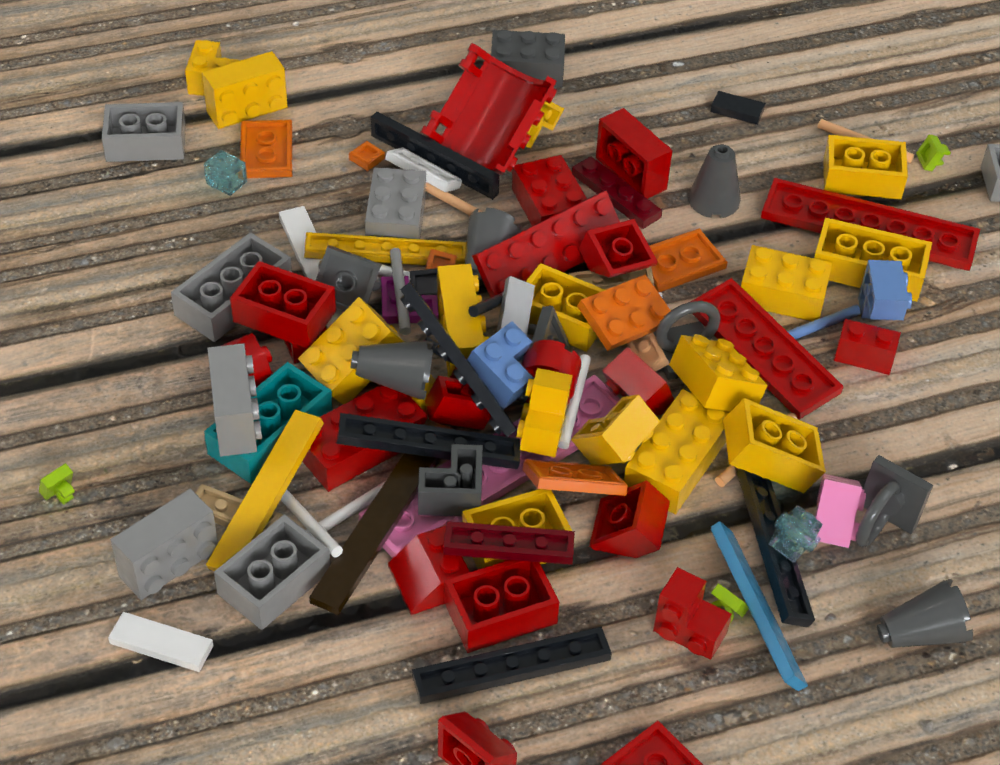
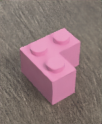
M829 474L822 475L811 540L849 548L850 540L856 541V534L860 523L855 522L857 510L863 511L866 499L865 490L862 489L859 481Z

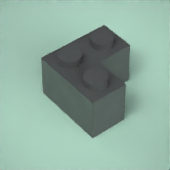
M452 444L451 468L419 467L418 515L462 516V511L481 506L483 445Z

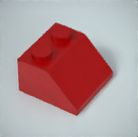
M635 219L588 230L579 247V251L589 270L608 278L658 264Z
M845 319L834 361L890 375L901 332Z
M628 347L602 370L607 380L604 384L615 396L620 394L623 397L639 394L656 416L664 414L674 401L667 382Z
M647 480L628 487L626 496L608 495L601 498L589 547L593 550L632 558H639L660 550L670 501Z
M446 525L416 535L388 562V568L410 615L445 604L444 580L470 572L462 556L444 555Z
M465 711L444 715L438 720V756L449 765H516L517 752L514 746L508 740L500 739L493 734L488 725L480 718L475 719Z

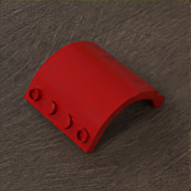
M471 43L467 49L469 53L458 65L464 70L462 76L441 112L432 110L429 116L431 118L427 126H423L420 133L495 173L503 175L506 170L511 172L518 158L514 155L519 147L524 150L531 138V135L528 134L532 124L537 127L544 115V112L540 111L545 101L550 104L558 91L553 88L557 81L549 76L545 80L528 76L494 58L476 44ZM477 58L484 61L480 69L474 65ZM439 124L446 127L442 136L435 132Z

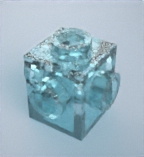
M220 150L204 163L206 184L229 196L247 182L245 162L236 156Z
M797 505L789 514L785 511L774 524L776 530L769 545L794 563L805 551L810 553L821 540L818 533L823 524L813 514L806 512Z

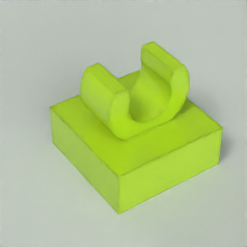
M930 134L916 152L923 169L933 171L936 166L943 165L942 157L951 154L947 145L941 144L937 136Z
M66 463L40 480L39 493L46 501L56 495L63 505L74 498L72 494L75 490L71 486L73 471Z
M719 583L711 592L718 599L711 604L719 608H725L727 612L732 614L730 623L734 619V612L743 618L749 610L744 601Z

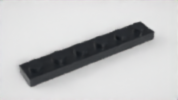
M379 112L371 116L372 137L395 149L403 147L460 178L462 184L492 200L499 194V174Z
M409 282L400 290L404 296L400 300L410 313L414 310L422 319L418 322V325L427 337L433 335L438 341L439 345L435 348L446 362L451 359L457 368L453 373L463 386L468 383L474 391V394L471 395L472 400L480 410L486 408L492 418L488 421L496 433L500 435L503 432L508 437L517 430L516 426L414 285Z
M340 413L337 444L451 460L452 444L483 445L482 465L518 469L520 464V439Z
M739 469L737 476L781 621L784 624L809 627L815 621L772 482L769 479Z
M601 626L412 669V678L419 702L424 704L610 661L612 652Z

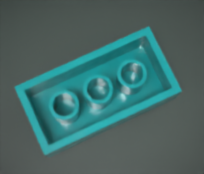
M286 362L256 387L257 396L251 397L257 398L260 419L254 421H260L262 439L256 440L257 452L220 457L215 422L204 431L207 454L250 484L254 482L295 409L317 417L333 410L331 389L289 362Z

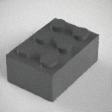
M493 30L491 56L533 78L545 80L549 76L557 81L554 87L563 88L565 34Z

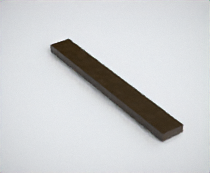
M427 419L423 424L453 429L430 419ZM403 454L343 545L342 554L335 557L309 597L310 604L336 615L340 614L417 494L419 467L433 468L439 458Z

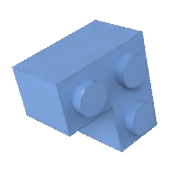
M868 260L858 296L861 318L904 320L906 310L911 309L912 294L907 292L908 274L903 271L902 261Z
M513 321L472 350L467 359L503 410L523 395L527 388L528 379H533L530 373L519 363L532 341Z

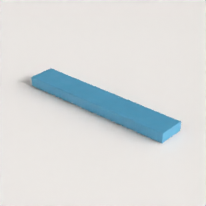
M720 521L711 526V531L783 681L797 691L804 689L808 684L734 533Z

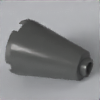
M724 144L710 148L689 191L690 206L697 213L705 217L712 218V214L720 215V218H726L739 209L741 196L736 156L734 150Z
M486 208L485 212H478L479 209L474 210L468 222L465 264H471L473 275H478L479 286L483 285L484 282L472 255L521 232V226L517 227L514 224V217L494 208Z
M424 340L360 345L359 351L352 352L350 368L356 369L355 375L411 397L425 400L427 391H424L425 382L429 383L433 342Z
M952 579L943 580L881 616V624L877 625L881 642H887L891 648L966 643L973 640V629L967 631L965 624L966 621L971 620L970 614L958 586L950 587L953 582Z

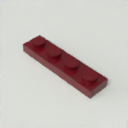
M592 156L572 166V174L575 178L596 194L607 190L613 207L630 220L635 219L640 228L644 229L662 218V209Z
M447 521L444 555L573 565L575 531Z

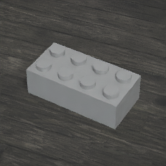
M250 232L171 291L174 316L213 342L217 341L238 324L233 322L230 297L256 263L261 261L292 272L291 257Z

